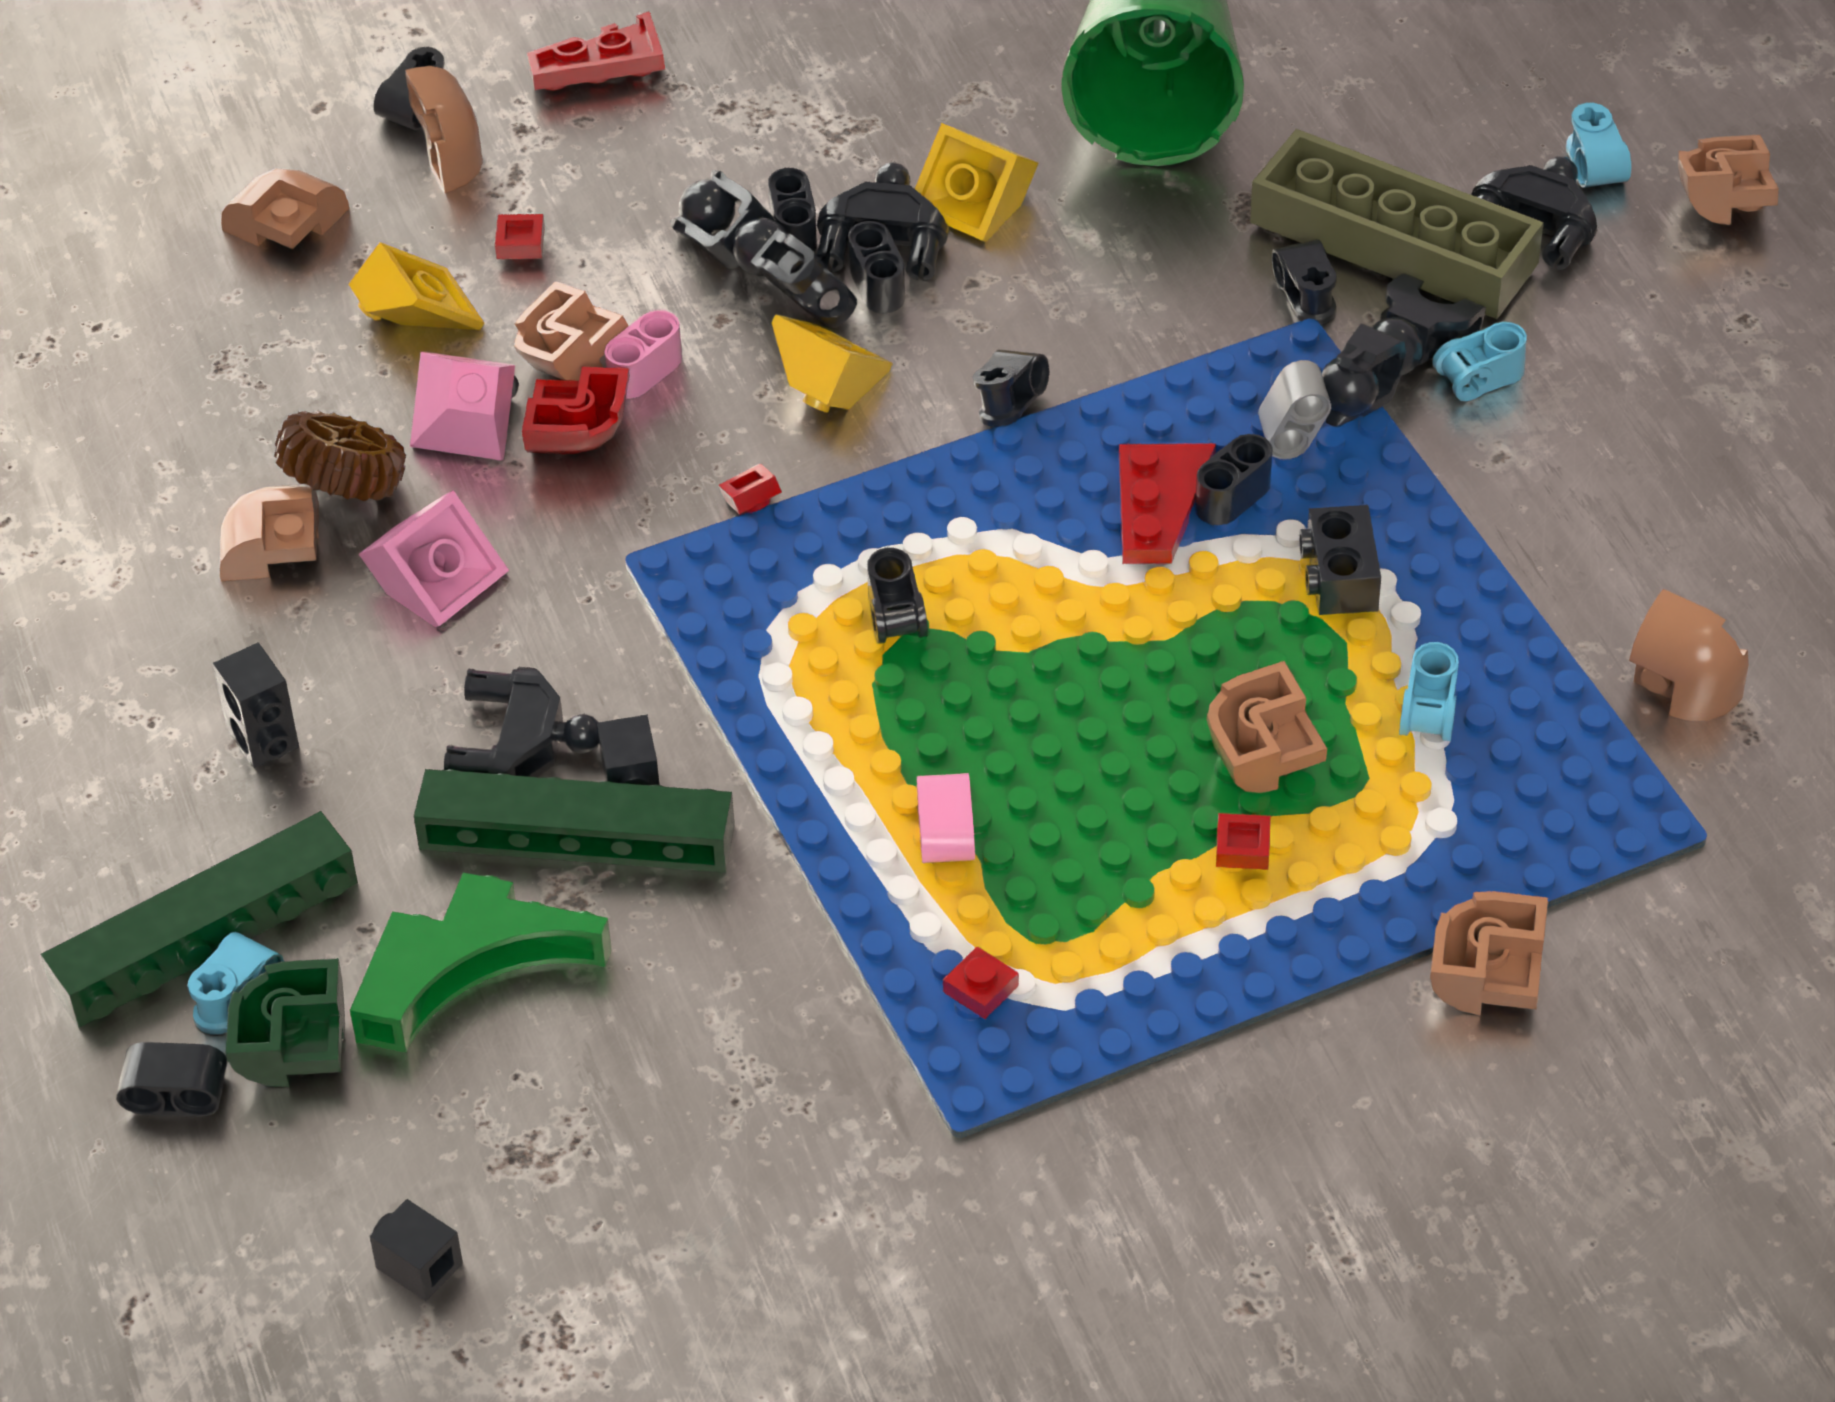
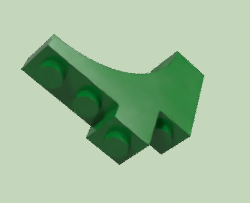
M463 872L443 921L432 919L422 914L410 915L392 911L350 1008L356 1043L407 1053L410 1044L433 1015L466 990L486 980L518 969L546 964L573 963L606 967L612 951L608 918L596 916L587 911L575 912L550 907L536 901H519L515 898L513 882L505 881L495 876H479Z

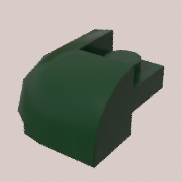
M339 958L283 961L265 965V972L247 982L239 993L233 991L228 1007L226 1057L236 1073L249 1081L266 1086L289 1087L290 1075L341 1072L342 1039H345V1008Z

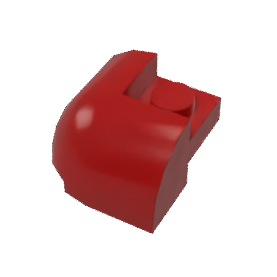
M582 367L579 381L536 379L533 397L527 400L522 426V438L527 453L578 454L598 449L613 438L622 422L630 377L629 368Z

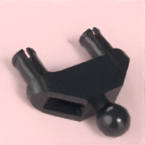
M1556 156L1546 162L1543 169L1529 165L1491 172L1477 182L1471 193L1475 197L1544 222L1542 233L1553 236V238L1544 247L1542 258L1547 265L1553 267L1559 256H1563L1557 264L1558 270L1567 268L1579 247L1591 243L1597 233V221L1593 208L1576 183L1578 178L1577 167L1567 157Z
M896 162L884 164L876 172L875 182L865 181L840 193L823 206L819 212L816 225L821 235L816 255L822 260L827 270L831 257L834 258L832 272L843 268L850 229L861 222L873 221L884 225L889 230L896 245L911 246L909 260L905 269L910 277L919 280L921 265L925 266L923 280H929L934 276L938 249L947 242L948 225L939 210L910 185L909 172L902 164Z
M519 666L517 669H513L511 673L479 671L469 668L465 677V700L508 703L497 745H493L491 750L448 745L446 748L447 753L444 756V770L487 774L505 773L514 776L538 777L555 766L560 742H565L571 751L580 754L596 749L599 746L598 721L593 716L583 713L571 717L567 722H563L560 696L536 668Z

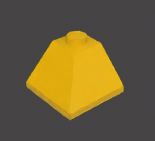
M941 123L915 189L939 210L948 226L987 242L1022 205L1039 163L999 145Z
M379 242L348 284L359 300L358 307L360 310L376 321H380L383 318L400 325L480 330L485 324L446 267Z
M776 314L772 320V327L789 386L805 394L802 400L804 403L828 413L831 406L849 410L890 372L893 365L892 362L818 324Z

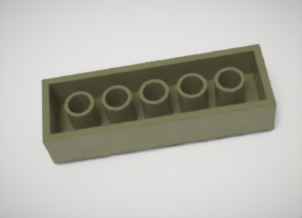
M1299 129L1294 130L1252 181L1250 223L1301 243L1318 239L1323 244L1326 253L1393 279L1406 273L1425 281L1420 288L1421 290L1455 303L1468 299L1486 307L1485 315L1498 319L1539 264L1544 222Z

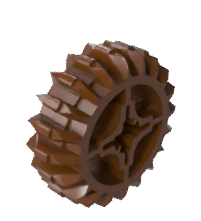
M316 410L312 413L301 411L298 414L288 415L287 420L283 422L282 429L278 430L275 446H277L274 454L276 464L283 469L287 476L295 477L299 484L311 486L313 491L321 490L327 492L330 496H343L347 500L357 498L361 501H367L370 498L376 501L382 500L383 497L392 496L399 485V481H402L406 467L404 465L406 459L404 447L397 442L393 435L384 434L382 428L370 426L367 421H358L351 416H340L335 412L327 414Z

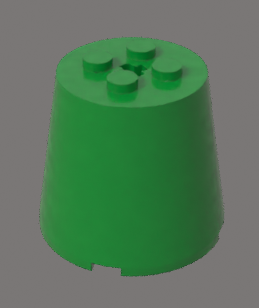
M1090 0L1067 54L1061 81L1063 103L1077 131L1091 145L1096 142L1103 148L1116 153V159L1146 166H1162L1184 162L1205 153L1219 143L1220 136L1229 128L1233 121H1236L1244 96L1243 69L1227 0Z

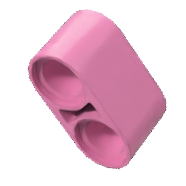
M663 310L648 312L606 345L604 351L606 368H629L630 377L626 399L637 398L645 394L681 364L680 324L678 318L673 313Z
M969 773L917 776L922 863L975 860Z

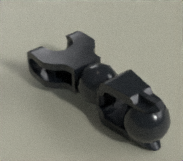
M712 170L710 179L696 181L685 188L679 201L680 216L670 220L671 226L676 233L694 241L702 250L728 269H736L740 266L742 270L760 277L765 276L775 287L827 327L836 328L852 315L858 302L854 293L824 267L822 260L808 246L793 235L787 234L782 225L774 221L772 214L748 190L729 179L722 171ZM735 203L740 206L738 209L740 217L731 226L736 214ZM829 291L838 294L840 299L837 306L826 310L820 308V301L823 295Z
M1406 273L1399 275L1386 287L1385 300L1389 307L1381 313L1380 321L1371 327L1361 323L1347 341L1343 351L1326 364L1321 373L1331 403V410L1326 418V423L1334 427H1341L1359 416L1365 417L1389 403L1395 394L1397 384L1402 375L1410 373L1418 364L1422 365L1427 360L1433 359L1437 350L1450 340L1463 338L1481 331L1486 307L1468 299H1463L1454 304H1440L1430 301L1419 292L1425 281Z

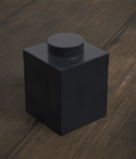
M648 714L597 722L600 754L606 781L635 785H660L657 757Z
M406 1199L393 1213L385 1214L377 1222L372 1234L369 1236L376 1268L425 1301L463 1264L458 1232L409 1199Z

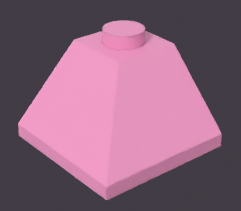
M421 352L410 447L504 460L515 365Z
M454 490L394 526L359 553V556L387 595L434 627L442 625L509 571Z

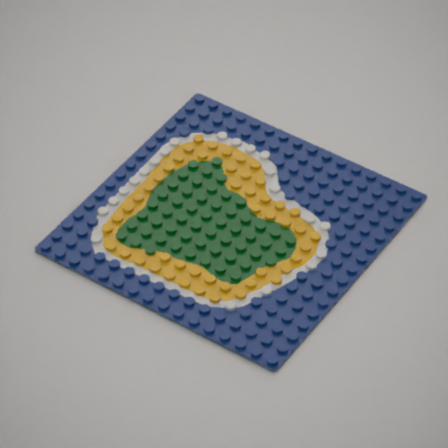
M1305 319L1033 413L1009 425L981 431L773 503L759 511L747 512L628 554L625 558L627 571L949 1132L956 1138H964L1430 955L1433 953L1435 930L1441 913L1446 914L1453 906L1473 899V892L1496 891L1547 897V908L1700 849L1706 843L1707 833L1383 406L1367 416H1359L1341 427L1329 425L1325 420L1309 448L1298 457L1279 459L1272 456L1269 491L1228 524L1210 525L1203 522L1196 514L1195 499L1189 514V523L1171 564H1122L1119 444L1216 443L1217 453L1240 435L1256 434L1265 438L1258 411L1284 367L1292 362L1307 360L1316 363L1322 373L1325 365L1341 353L1333 340L1315 319ZM1368 505L1381 572L1379 611L1319 615L1316 595H1307L1305 567L1310 565L1309 558L1301 559L1299 530L1308 529L1309 508ZM885 547H894L903 550L909 555L918 591L921 592L924 601L928 628L927 637L919 638L915 633L888 637L885 643L877 644L868 600L867 561L875 551ZM1429 642L1447 644L1458 655L1459 665L1455 693L1457 699L1451 742L1443 741L1441 735L1410 731L1407 736L1399 735L1405 689L1408 690L1413 655L1416 649ZM1284 661L1306 697L1305 712L1327 747L1326 761L1280 776L1277 790L1263 793L1247 792L1235 784L1216 751L1207 723V713L1211 702L1220 693L1223 683L1239 675ZM969 773L975 860L922 863L917 776ZM1218 813L1271 816L1268 870L1216 867ZM977 946L1019 973V986L986 1019L943 992V979Z

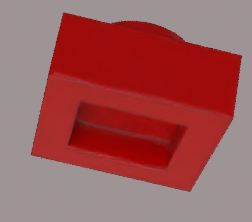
M498 214L495 237L496 259H542L545 232L544 215Z
M761 463L718 485L725 502L739 514L759 511L771 502L770 498L782 493L775 475Z
M1218 813L1216 867L1268 870L1271 816Z
M978 946L943 979V992L984 1019L1019 986V973Z

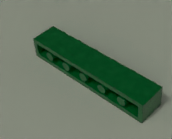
M425 769L413 816L419 850L722 873L727 871L735 827L733 796L730 791Z
M319 811L41 953L49 986L78 1028L95 1019L103 1018L114 1009L143 994L157 990L161 985L190 970L199 968L217 950L219 944L230 933L238 932L253 939L255 936L284 921L296 918L301 912L326 899L342 894L346 889L357 884L358 880L352 850L322 811Z

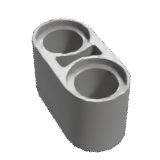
M1300 360L1284 367L1259 408L1260 423L1265 438L1272 445L1273 457L1291 459L1303 454L1309 448L1330 413L1331 403L1321 370L1314 362Z

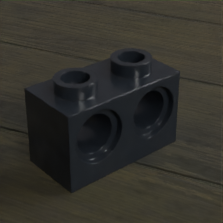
M1369 506L1309 508L1308 529L1299 530V548L1301 559L1309 558L1310 565L1305 567L1307 595H1316L1319 615L1379 611L1381 572Z
M257 642L213 662L227 730L253 768L281 758L286 753L299 748L287 682L260 643Z

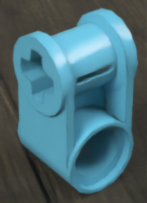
M1597 103L1578 105L1572 112L1571 122L1574 130L1566 142V152L1577 167V180L1580 186L1585 188L1627 182L1630 179L1632 169L1630 152L1619 134L1611 112L1603 105Z
M1495 323L1486 329L1463 338L1450 340L1442 345L1434 355L1433 367L1440 375L1448 377L1453 384V393L1459 400H1474L1487 392L1521 380L1525 372L1527 335L1525 330L1515 323Z
M1429 642L1415 650L1408 690L1405 689L1399 735L1407 736L1410 731L1441 735L1443 741L1451 742L1457 699L1455 693L1459 660L1455 650L1447 644Z
M233 932L226 936L219 944L217 950L191 974L188 980L190 996L196 1001L193 1009V1019L196 1027L210 1035L227 1033L228 1007L233 991L239 993L247 982L265 972V965L283 962V956L238 932Z

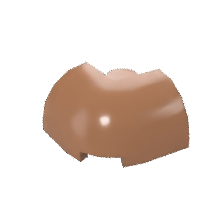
M425 66L405 70L410 105L425 131L430 167L444 193L454 191L469 184L479 174L483 158L476 115L456 77L446 69Z
M1761 135L1698 139V148L1688 152L1679 151L1678 168L1681 184L1698 214L1711 222L1731 225L1732 208H1738L1742 211H1758L1763 206H1778L1779 188L1769 171L1770 152Z
M276 168L255 178L221 212L222 231L258 247L268 238L293 249L310 231L320 235L326 233L350 208L345 192L339 187L300 170Z
M555 281L514 323L518 333L514 342L515 345L513 346L517 353L536 370L563 380L579 381L582 367H603L599 359L605 354L606 345L629 326L623 315L592 305L585 291Z
M307 484L263 487L241 496L228 508L221 526V582L270 578V564L316 560V538H319V501L316 490L313 491L312 487Z
M1663 589L1648 610L1639 628L1629 661L1636 664L1633 682L1646 687L1651 692L1672 699L1669 716L1686 721H1709L1726 715L1743 698L1749 666L1748 650L1739 649L1736 641L1722 627L1726 619L1701 605Z
M1284 661L1239 675L1223 683L1220 693L1211 702L1207 713V723L1216 751L1235 784L1247 792L1263 793L1277 790L1280 776L1326 761L1327 747L1306 714V697Z
M1496 891L1473 892V899L1453 906L1446 914L1442 912L1435 930L1430 974L1432 989L1439 998L1460 1011L1481 1015L1482 1003L1536 1010L1548 898Z

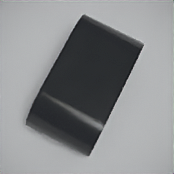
M778 169L768 178L770 213L774 217V221L781 224L787 234L793 235L815 252L817 249L816 209L809 178L800 169Z
M873 221L856 224L849 231L848 241L850 273L868 309L882 314L897 311L905 302L904 262L889 230L884 225Z
M1256 434L1240 435L1201 465L1197 471L1195 511L1203 522L1210 525L1228 524L1269 491L1273 448L1266 438Z
M161 1042L133 1044L126 1050L116 1100L125 1110L135 1114L189 1117L209 1116L214 1114L219 1108L227 1068V1057L218 1048L205 1044Z

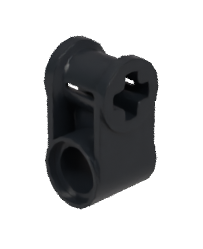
M419 47L409 52L391 76L379 86L373 103L375 115L415 131L420 130L422 125L410 105L405 70L425 66L444 69V56L441 51L432 47Z
M1316 239L1274 249L1272 251V267L1275 279L1280 289L1284 291L1295 312V316L1299 321L1315 319L1320 325L1330 322L1335 317L1337 310L1336 302L1332 296V289L1335 288L1337 283L1336 271L1327 258L1321 241Z
M997 350L991 359L974 373V386L980 389L982 407L979 411L981 423L991 427H1000L1014 423L1020 419L1022 413L1031 403L1044 393L1050 374L1049 362L1044 354Z
M885 547L875 551L867 561L868 600L877 644L885 643L888 637L915 633L919 638L927 637L928 628L924 601L921 592L918 591L909 555L903 550L894 547Z

